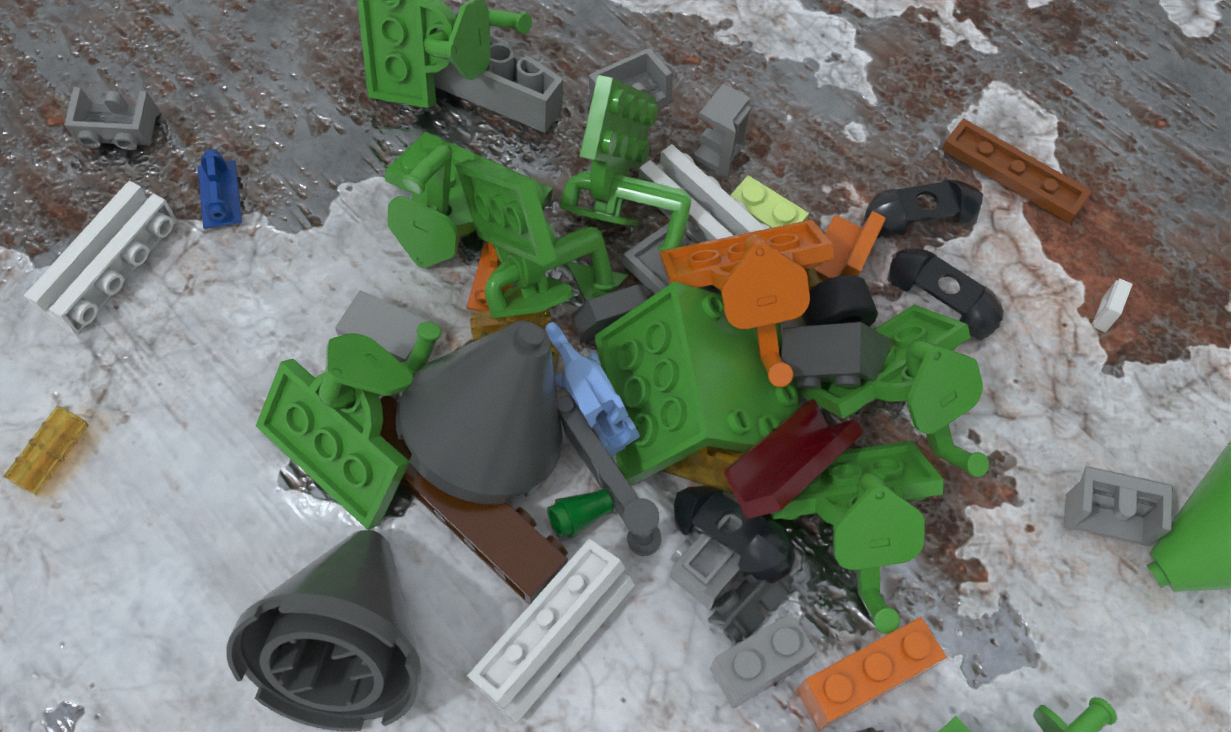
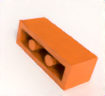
M919 617L806 678L796 691L817 728L821 731L933 669L947 656L923 618Z

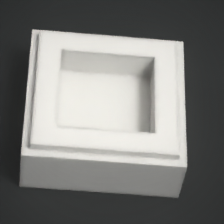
M1120 278L1113 283L1101 299L1092 323L1094 328L1106 333L1119 318L1132 283Z

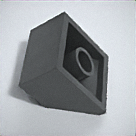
M862 322L782 329V361L792 368V381L796 383V388L821 389V383L835 382V386L841 388L860 387L861 381L876 380L891 349L890 338Z

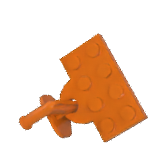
M811 219L659 251L661 266L669 285L676 281L703 289L704 286L714 285L721 290L724 313L729 323L739 329L756 328L760 360L768 373L770 383L776 387L787 386L793 379V371L780 358L775 323L796 319L808 308L810 294L808 277L804 269L816 268L822 265L823 261L834 259L833 243Z

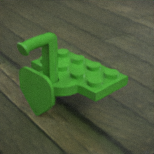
M357 0L368 98L430 108L436 104L435 72H439L453 64L465 79H475L486 71L490 62L489 27L509 28L517 30L520 34H526L531 29L532 17L527 12L515 13L488 9L484 0H470L462 4L457 18L452 9L441 0Z
M597 75L580 157L592 159L591 170L578 173L567 181L563 190L560 208L582 216L638 226L639 220L621 215L624 199L672 210L665 240L657 249L663 251L680 247L691 208L690 195L679 188L627 177L629 168L639 170L641 163H645L650 149L647 136L650 126H654L658 115V105L655 104L656 97L617 79ZM581 189L590 190L592 197L598 200L595 201L594 209L578 206Z
M425 132L385 169V182L412 193V199L397 196L389 202L388 227L419 267L425 268L451 259L458 252L459 236L476 231L455 164L470 159L516 174L520 173ZM534 179L544 195L543 210L552 199L553 188Z
M470 159L455 164L478 238L494 245L501 262L487 280L485 287V297L492 318L538 313L570 299L573 296L572 287L553 277L546 276L545 272L588 253L591 257L596 278L593 288L597 290H613L616 288V284L613 283L612 268L602 233L597 228L588 226L556 239L555 233L551 225L546 222L542 210L544 205L543 192L533 178ZM512 283H515L517 285L515 287L508 289L503 294V287L508 286Z
M913 305L874 329L891 339V349L876 380L861 381V386L857 388L836 387L835 382L821 383V389L816 390L796 388L798 395L807 400L814 399L818 406L842 419L857 413L861 407L875 398L888 402L907 401L914 427L926 434L932 452L937 457L968 472L973 477L984 476L988 471L989 461L986 455L981 452L970 453L954 445L949 428V423L971 410L978 403L983 391V382L978 362L972 357L954 351L957 346L971 338L968 324Z
M423 322L418 325L416 343L408 360L401 363L376 341L356 333L329 339L326 346V369L324 373L316 378L294 358L281 361L256 423V427L367 530L380 525L410 463L409 460L380 436L383 412L379 396H390L410 388L413 382V375L426 365L436 340L441 337V328L433 322Z
M913 441L845 450L783 510L770 514L773 520L780 518L793 520L801 515L817 513L825 522L834 525L833 551L836 560L842 567L848 570H857L858 595L872 617L875 628L883 634H889L898 628L900 617L895 609L888 607L880 594V567L908 562L921 552L924 545L925 519L922 513L906 500L921 501L926 497L943 495L944 479Z

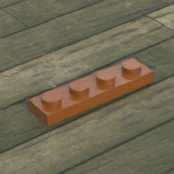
M964 118L946 139L941 149L1069 224L1092 192L1090 189Z

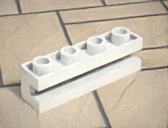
M673 144L661 152L660 163L657 166L649 160L639 168L638 179L679 188L690 195L691 208L685 234L691 240H694L696 244L770 228L766 224L757 221L747 211L741 201L733 199L728 195L715 178L707 176L695 165V162L688 154L681 153ZM657 207L670 219L672 210Z
M128 181L24 294V297L40 315L78 335L86 325L95 319L97 312L109 298L121 289L123 282L130 274L145 262L148 254L159 241L171 232L177 219L167 201L154 193L147 198L141 186Z
M589 538L467 675L483 695L512 721L517 723L635 586L631 577L623 572L626 568L622 561Z

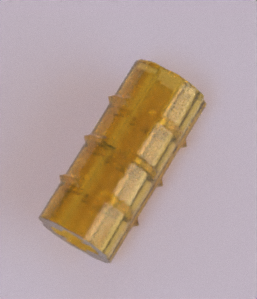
M57 405L47 419L41 423V427L32 439L28 440V444L19 456L15 458V461L3 478L26 492L37 496L48 480L52 479L56 469L65 461V457L73 446L78 443L79 438L89 424L72 412Z

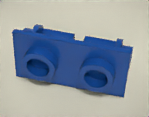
M207 150L201 158L202 166H197L203 228L209 229L242 223L235 160L225 162L223 156L217 150Z

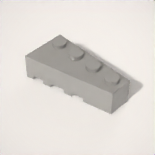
M455 7L452 11L457 18L459 9ZM490 36L491 56L488 68L483 74L473 80L465 79L453 64L434 73L435 87L546 133L562 111L563 78L530 56L522 57L514 52V45L505 39L499 42Z

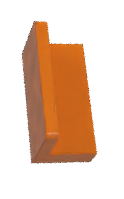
M872 211L861 228L835 215L825 232V235L833 243L834 259L823 261L819 267L807 269V271L824 281L843 275L858 276L886 217Z

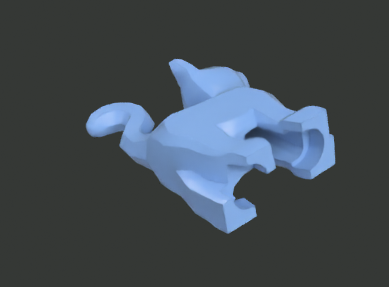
M548 323L545 328L546 333L562 357L565 365L563 374L555 375L556 385L570 395L589 426L593 427L598 434L601 444L611 457L625 449L626 445L638 439L640 435L632 420L627 417L628 413L624 404L615 393L609 379L601 368L599 357L594 352L588 357L581 356L568 342L557 323Z

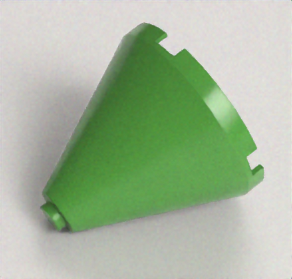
M1231 440L1173 519L1171 531L1161 537L1149 553L1153 562L1146 566L1161 588L1169 585L1174 592L1231 589Z

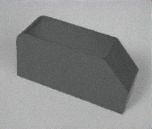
M634 285L590 299L573 312L572 325L579 342L584 343L595 339L597 333L645 302L647 297L642 286Z

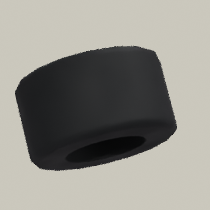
M843 275L820 282L809 289L810 302L808 308L802 314L806 326L862 322L870 327L876 321L878 311L865 280L856 275Z

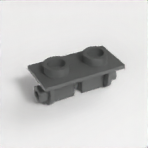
M745 572L743 575L745 580L736 590H729L717 600L714 605L716 611L707 620L709 623L726 625L727 627L723 630V633L735 644L740 639H747L765 619L755 605L760 602L767 612H772L792 590L790 585L794 582V579L790 574L775 583H768L766 580H757L751 573Z

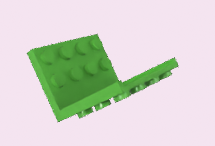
M674 281L595 335L601 368L609 379L615 393L624 404L628 413L627 417L632 420L640 435L638 439L626 445L625 449L615 454L617 467L629 485H634L707 446L747 452L799 408L798 393L793 381L785 387H776L770 383L768 373L760 360L756 328L739 329L731 325L724 313L721 294ZM779 322L775 323L779 354L782 359V335Z

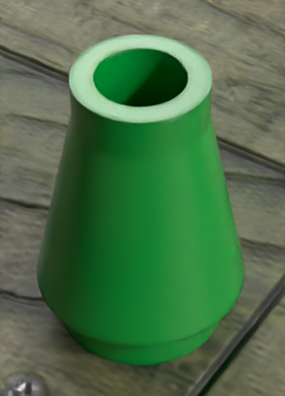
M602 488L595 492L557 498L554 505L547 508V515L553 531L560 539L567 536L573 539L604 515L613 512V503L608 492Z

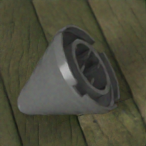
M517 321L428 363L413 375V382L410 388L403 391L397 406L396 432L398 439L404 438L406 445L412 453L409 460L410 463L427 481L454 497L480 504H504L508 497L521 494L527 497L537 491L547 481L560 459L563 445L562 425L557 408L558 396L548 335L541 327L534 323Z
M373 530L354 532L241 614L229 637L226 655L229 668L237 682L242 681L244 675H246L258 687L255 700L290 720L334 731H361L364 720L383 717L381 724L386 726L399 720L410 710L421 681V663L391 546L388 540L380 533Z

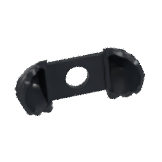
M943 180L940 183L897 190L888 189L876 195L868 204L864 223L872 211L886 217L877 239L881 236L890 238L895 234L904 235L907 232V223L955 215L961 225L966 223L973 224L978 218L981 209L983 193L976 187L959 180ZM920 195H930L936 200L937 207L933 210L922 209L917 204L916 198Z
M912 248L896 252V256L892 258L887 280L893 286H900L906 292L916 285L961 314L959 321L968 324L970 336L982 340L993 334L1000 327L1004 311L995 293L987 286H983L937 257V254L924 249ZM943 277H951L959 283L960 291L955 294L945 293L940 289L938 280Z
M705 485L693 486L677 492L674 501V522L676 528L684 535H687L693 528L703 532L740 555L739 569L742 572L751 573L757 580L775 583L791 572L795 560L794 545L784 527L774 520L767 521L760 516L747 519L740 504L724 496V491L716 487ZM735 514L742 519L740 529L730 534L721 532L717 528L719 520L725 515Z

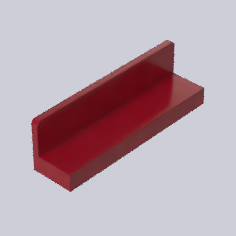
M811 399L726 468L724 475L747 519L783 510L864 432L857 418L828 427L816 401Z

